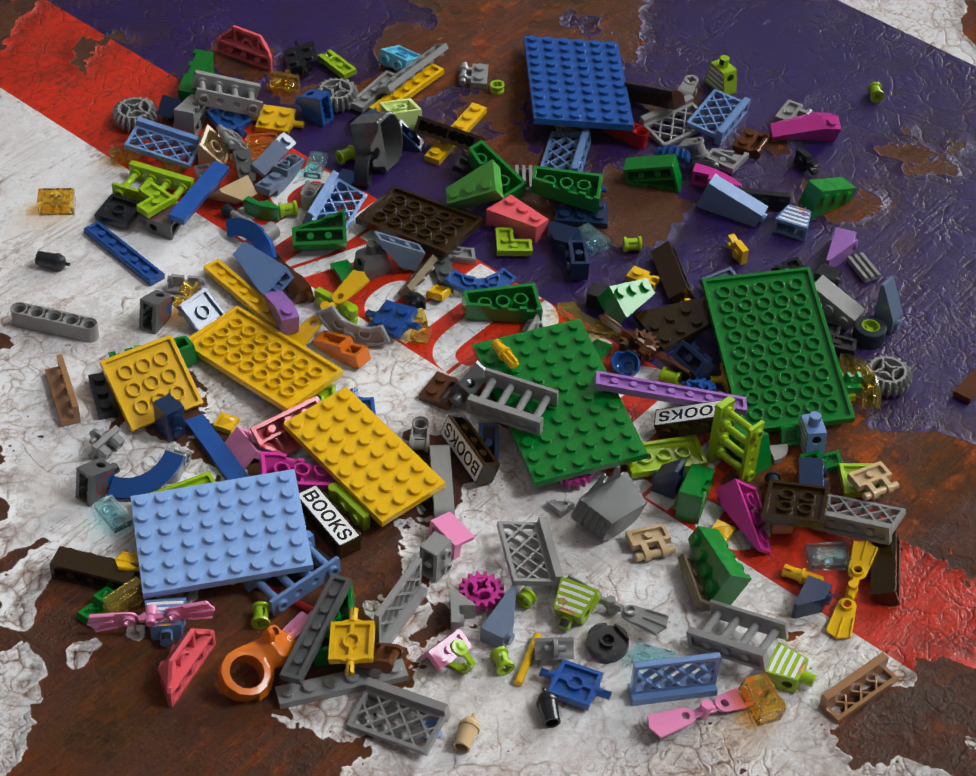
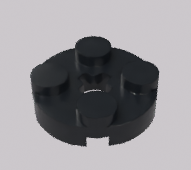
M599 623L589 630L586 638V647L588 652L596 659H599L601 663L609 664L611 661H617L626 655L629 649V635L624 628L617 624L611 626L607 625V623ZM604 640L612 642L611 644H605Z

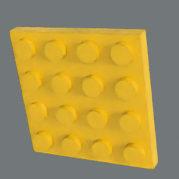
M172 334L99 362L131 433L155 424L153 402L169 393L183 404L184 412L201 406L204 403Z

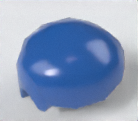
M629 350L624 352L616 351L611 357V367L615 374L634 377L640 370L641 362L638 356Z

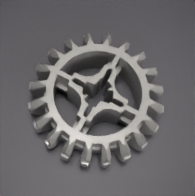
M324 79L323 82H319L315 89L330 92L332 109L336 113H343L345 110L349 111L351 108L350 101L355 102V99L358 101L357 95L359 92L357 86L354 85V82H349V79Z
M135 96L133 98L127 97V99H121V102H117L113 107L112 118L118 129L128 130L130 133L136 126L138 117L157 122L158 111L156 104L152 100H148V98L142 99L141 96L139 98H135Z
M878 354L877 357L872 356L862 366L863 385L866 386V390H872V394H879V397L881 395L886 396V398L889 396L895 398L896 395L902 396L911 386L912 372L910 367L906 365V362H901V358H894V355L892 357L887 356V354L884 356Z

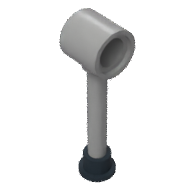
M226 203L221 209V215L224 217L243 218L252 221L238 213L230 203ZM269 221L265 225H260L272 241L280 236V229L274 222Z

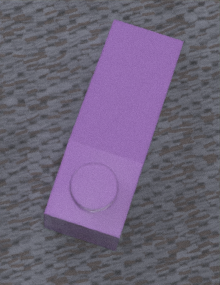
M836 227L825 264L835 268L844 262L847 256L851 255L852 250L857 248L858 240L855 239L857 232Z
M282 290L264 293V299L278 330L285 335L299 332L300 316L294 303Z

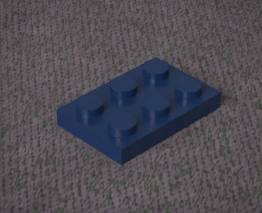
M600 200L598 214L556 201L555 222L572 227L607 229L608 201Z

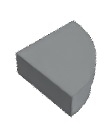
M788 444L770 446L773 464L781 463L786 457Z
M556 499L546 502V508L559 518L569 513L575 506L569 500L556 501Z

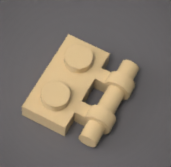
M881 461L850 472L847 476L848 481L858 492L862 490L867 491L862 494L864 501L870 499L873 501L878 499L880 495L891 494L899 488L897 481L892 483L889 481L891 480L892 473ZM878 484L881 485V487H879V488H876V487H875V485H878Z
M664 523L628 530L625 533L631 550L641 551L635 554L637 562L642 560L644 562L651 561L652 558L660 556L665 558L669 557V554L676 553L674 545L668 547L666 545L671 543V536ZM650 547H658V549L654 550L649 549Z

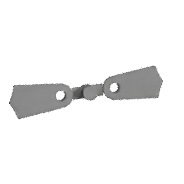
M568 575V577H566V578L569 579V580H572V581H575V582L584 584V585H586V586H589V585H587L586 583H584V582H582V581H580V580H578V579H576V578H574V577H572V576H570V575ZM599 591L601 599L598 604L606 607L608 615L614 616L621 612L624 620L655 636L667 629L668 615L635 605L625 606L616 602L615 596L609 595L606 598Z

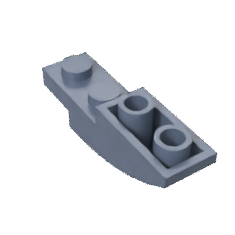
M297 154L287 155L273 165L272 173L255 184L256 192L267 196L272 194L278 196L296 177L305 159Z

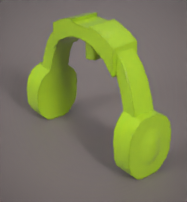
M454 639L450 643L451 652L458 657H463L467 663L458 664L452 661L447 666L461 674H468L474 668L476 661L473 660L468 652L467 644L461 639Z

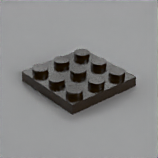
M769 479L761 521L823 529L830 487Z

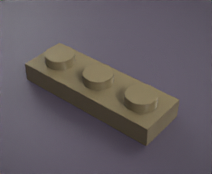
M432 255L423 261L397 294L403 298L402 296L415 292L418 289L416 287L417 284L420 285L426 279L425 275L434 270L435 267L433 265L438 259Z
M682 553L678 557V561L686 581V587L691 595V601L695 607L709 612V599L695 559Z

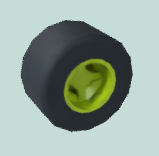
M863 315L854 322L852 338L858 339L856 345L861 348L877 349L885 341L887 326L881 318Z

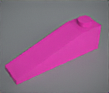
M813 112L770 123L769 125L772 139L835 141L841 131L839 117L825 112Z
M260 451L258 475L294 469L299 493L314 485H317L321 491H328L330 483H338L319 463L316 465L306 463L305 459L298 458L296 460L286 457L287 454L281 452Z
M735 478L716 489L718 503L757 551L767 555L770 554L768 534L763 529V525L766 522L761 521L760 515L763 506L756 487Z

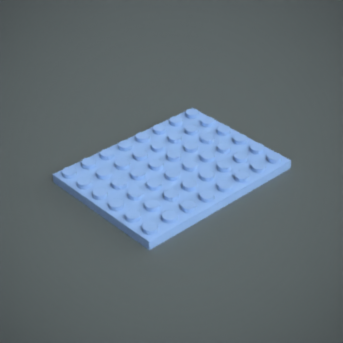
M294 469L130 496L144 599L314 570Z

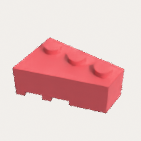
M510 194L486 209L485 226L513 227V233H515L516 237L532 239V242L536 243L547 236L549 219Z

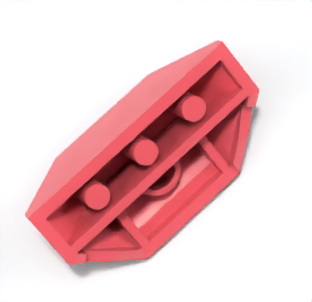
M234 25L216 38L217 52L270 72L273 70L272 55L262 35Z
M318 396L251 427L250 431L258 446L270 452H281L287 455L303 448L283 428V423L319 403Z
M191 628L180 638L176 645L174 644L171 647L168 657L161 661L158 672L169 707L173 708L215 647L216 638L214 630Z

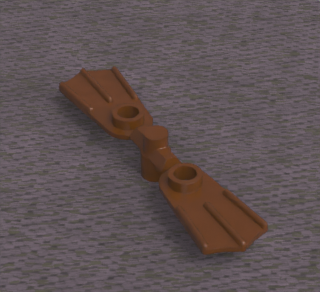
M606 314L599 315L603 324L628 340L637 342L638 349L636 352L639 355L645 357L647 353H654L658 360L677 373L682 372L685 379L693 378L690 370L676 361L668 359L669 356L662 351L656 352V348L652 346L654 342L651 339L646 338L643 340L639 337L636 340V334L630 329L625 330L622 328V325Z

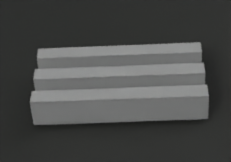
M515 165V172L518 174L522 172V178L525 181L526 173H528L529 187L526 188V191L531 192L532 165H529V168H525V165H522V168H519V165Z
M863 252L859 253V256L857 254H854L853 257L851 255L847 256L846 261L864 283L880 279L881 274Z

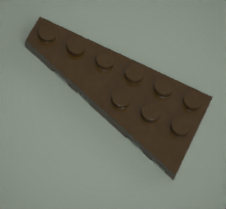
M705 297L633 313V319L642 329H645L646 333L652 332V336H657V341L660 342L659 349L664 353L678 346L682 340L687 341L712 327Z

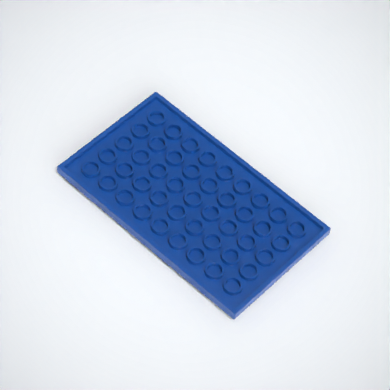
M533 35L524 36L523 45L533 124L633 131L634 122L627 86L624 85L626 81L618 43L613 41L600 42L598 40L557 39L548 36L544 38Z

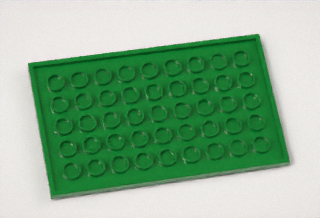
M810 267L702 279L701 285L730 394L746 397V415L739 416L751 425H755L763 420L765 422L763 431L776 432L779 430V426L798 424L801 415L810 414L813 411L821 413L824 426L855 421L854 411Z
M580 318L496 338L500 339L506 347H509L512 350V354L517 358L519 365L514 369H510L504 361H501L498 358V354L491 348V343L495 339L473 344L474 354L485 368L497 370L559 391L558 405L548 404L541 416L543 417V432L540 436L507 426L534 487L648 459V452L618 393L594 389L596 370L607 371ZM494 386L492 394L496 402H498L504 389ZM512 392L505 405L516 408L523 395ZM530 398L523 411L534 414L541 401Z

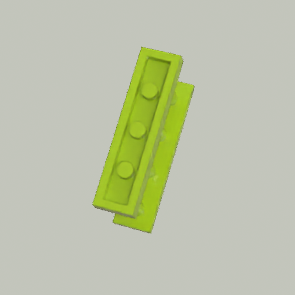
M131 160L129 163V178L123 185L113 182L112 193L135 201H144L145 198L139 195L138 189L130 187L137 179L144 181L139 188L153 181L164 190H174L173 196L177 201L183 193L186 194L194 185V178Z
M729 395L715 406L706 459L711 464L718 459L724 460L740 473L738 480L746 483L752 481L756 475L755 469L761 439L764 434L765 422L761 420L755 425H751L734 412L735 399ZM732 420L747 431V437L732 426ZM729 434L745 445L744 450L729 440ZM727 448L742 459L741 464L727 454Z

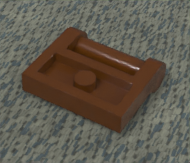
M745 127L734 142L732 151L741 154L747 152L750 157L757 159L762 155V150L767 143L771 142V133L766 132L763 134ZM757 141H761V142L758 144V146L753 149V147H754V145L756 144V142H757Z
M437 371L420 392L419 400L443 410H449L452 406L449 400L452 393L450 392L446 398H443V396L450 387H453L458 379Z
M374 642L373 663H358L354 667H361L364 670L380 669L381 672L389 674L394 668L396 659L402 655L403 648L399 644ZM384 654H389L387 659L382 658Z

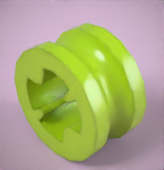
M501 80L491 81L490 92L494 95L503 94L504 82Z
M525 587L516 595V601L521 607L529 609L537 601V597L531 589Z

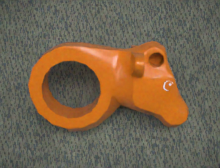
M277 625L268 626L257 640L243 645L226 655L217 672V682L220 690L234 701H261L272 689L275 669L284 667L297 640L290 633L282 631ZM236 663H247L253 666L259 675V685L250 689L238 686L231 678L230 667Z

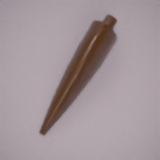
M276 253V261L288 267L294 276L285 287L289 297L295 304L313 303L315 297L309 283L302 275L288 266Z

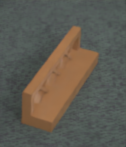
M56 355L58 366L45 369V375L61 427L81 423L79 406L63 355Z
M883 652L828 689L821 696L819 708L836 724H839L897 683L899 677L886 667L889 657ZM883 673L889 680L887 682L877 681V676ZM862 686H874V691H862ZM858 696L859 701L857 703L847 702V697ZM834 706L844 707V712L837 715L831 708Z

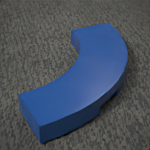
M243 218L225 219L227 237H244L258 250L273 259L277 258L271 238L268 237L265 230L259 224Z
M505 268L486 276V278H475L453 269L445 278L443 284L463 293L466 290L509 286L517 280V277Z
M165 450L160 461L148 472L131 478L114 476L107 495L114 498L131 499L130 496L159 490L174 478L186 457Z

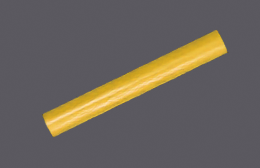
M538 632L533 634L515 677L514 685L518 687L522 686L535 654L534 638L542 637Z

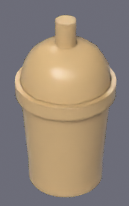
M472 713L471 716H466L458 724L459 728L453 743L454 749L458 752H470L472 744L480 732V724L475 718V713Z

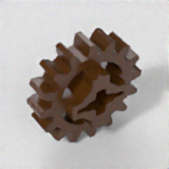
M636 328L634 332L636 340L639 337L643 340L646 338L651 339L654 342L652 346L659 353L660 342L657 341V336H652V332L645 333V329L639 331ZM624 336L620 337L619 350L621 352L629 350L635 353L641 363H643L644 359L649 362L650 357L655 359L654 353H647L645 357L639 355L636 352L638 349L637 342H632Z

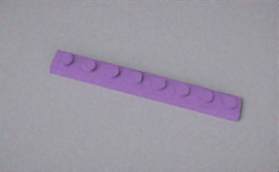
M597 370L594 375V389L681 405L723 400L730 395L735 399L734 408L736 413L745 416L747 412L746 397Z

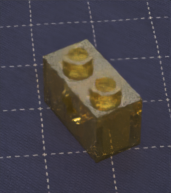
M39 188L37 196L39 216L75 215V189Z
M766 672L744 678L737 690L757 726L779 721L787 709L784 700L779 696L773 681L770 680Z

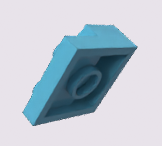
M396 45L382 48L378 61L385 67L393 68L399 72L418 58L420 54Z

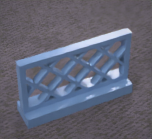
M714 89L688 119L686 126L714 138V144L720 146L748 112L751 99L744 97L743 100H740ZM716 95L722 99H715L714 96ZM712 104H714V106H715V107H710V108H708L707 105H712ZM722 111H729V114H723ZM711 112H718V115H712ZM700 113H707V116H701ZM710 120L712 123L705 124L704 121ZM700 121L701 124H695L693 122ZM708 128H715L716 131L713 132Z
M138 117L136 126L124 144V149L190 169L198 155L197 147L201 137ZM149 140L150 143L143 144L142 141ZM135 142H137L139 145H136V146H135V145H132V144H130V143H135ZM165 145L166 148L160 149L158 146ZM152 147H154L155 150H154V151H150V150H148L147 148H152ZM175 151H182V154L175 153ZM170 153L172 156H166L164 154ZM187 158L188 163L181 161L180 159Z
M583 127L582 132L551 131L540 166L557 169L567 167L569 170L583 172L591 145L590 128ZM551 157H555V159L551 161L548 160ZM569 157L572 158V159L569 160V161H565V159H567V158H569Z
M333 170L309 208L302 224L337 213L339 211L336 210L335 206H341L342 209H345V216L348 220L346 221L347 231L367 194L337 178L339 173ZM337 185L344 188L345 191H339ZM347 195L349 200L343 201L342 196ZM352 195H357L361 199L354 200ZM337 196L338 201L333 202L331 197ZM346 205H352L354 210H348ZM324 207H330L332 212H326Z
M720 652L634 662L631 683L627 685L631 705L638 706L717 696L716 681L721 661ZM713 661L707 666L704 665L706 662ZM691 664L687 668H683L684 665ZM670 666V667H669L668 669H666L665 671L661 670V669L664 668V667ZM697 668H700V669H701L700 671H698V672L695 673V674L692 673V672H693L694 670H696ZM649 669L643 674L639 672V670ZM675 671H679L675 676H671ZM655 673L658 674V675H657L655 678H653V679L649 678L650 676H652V675L655 674Z

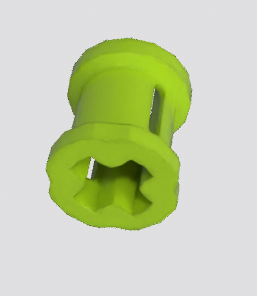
M871 82L867 88L870 93V100L874 103L881 102L884 99V92L881 90L882 85L879 82Z
M348 145L346 149L335 151V158L340 165L345 164L350 159H356L354 146Z
M293 200L291 203H278V206H280V218L287 215L298 216L296 200Z
M623 237V252L629 250L642 252V237Z
M664 366L659 374L658 381L680 385L683 373H676L669 370L667 366Z
M264 601L255 602L251 609L253 612L251 625L257 630L266 629L270 626L268 618L271 611L270 604Z
M504 646L493 649L489 655L490 659L495 662L497 674L502 676L508 675L515 669L513 661H510L508 657L509 651Z

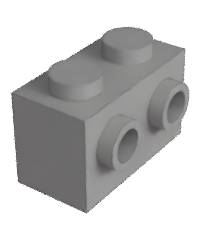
M434 531L420 546V558L422 559L421 575L437 583L444 574L447 575L452 567V540Z

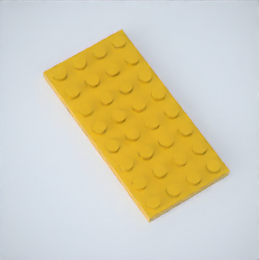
M238 305L188 337L195 346L197 357L282 411L291 409L313 398L343 376V369Z
M347 387L283 423V428L370 513V516L381 527L446 488V482Z

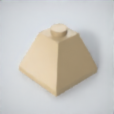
M246 175L212 192L207 199L232 204L243 202L244 204V199L247 196L252 197L257 192L249 176Z

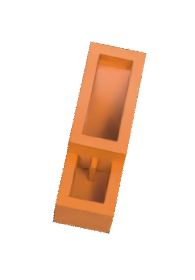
M323 330L312 340L313 344L329 356L358 369L371 359L368 347L353 343L351 336Z

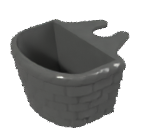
M388 111L362 114L350 123L356 156L358 153L372 154L373 169L382 171V173H387L395 166L400 159L403 147L402 129L395 113Z
M617 466L605 481L604 479L607 475L603 474L591 489L579 499L571 514V518L574 521L579 522L581 526H586L587 529L596 533L604 541L612 539L631 526L647 504L637 486L633 483L634 481L629 477V474L627 472L620 473V466Z

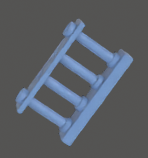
M309 530L307 531L311 556L320 565L319 568L313 572H299L304 578L296 583L286 575L275 576L287 588L278 595L265 583V581L272 577L243 582V586L248 592L258 587L270 599L269 604L273 616L285 611L289 606L327 582L331 574L338 575L341 572L338 556L328 561L314 549V535Z

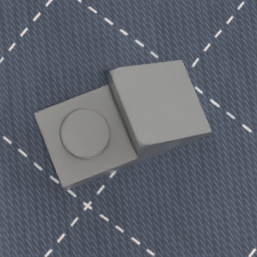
M450 589L451 633H453L460 627H464V619H474L476 617V604L457 590Z

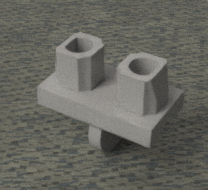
M117 425L107 433L104 428L101 430L94 428L90 431L91 439L89 443L92 444V452L89 454L90 458L94 459L97 456L106 461L113 452L108 448L109 445L116 450L123 446L125 440L118 434L120 428Z
M574 637L534 638L535 660L574 659Z

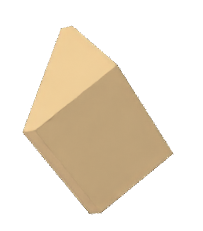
M207 124L197 147L199 166L209 167L214 161L226 165L231 149L224 144L223 138H220L218 133Z

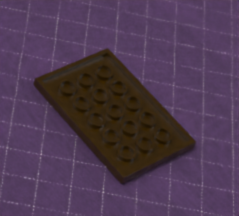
M395 185L355 218L358 225L420 244L423 250L445 258L483 224V218Z

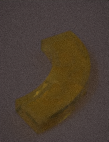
M575 301L557 303V310L566 322L580 318L588 335L591 333L599 335L600 338L620 339L622 337L621 334L603 324L601 320L592 318L581 311Z
M840 353L839 365L842 373L850 372L851 375H855L856 372H860L863 376L861 381L863 387L861 391L862 408L881 409L880 385L873 369L861 358Z

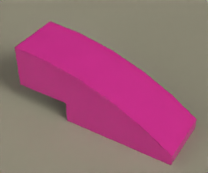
M695 163L691 178L692 185L706 188L713 176L717 174L734 186L742 187V184L731 176L709 166Z

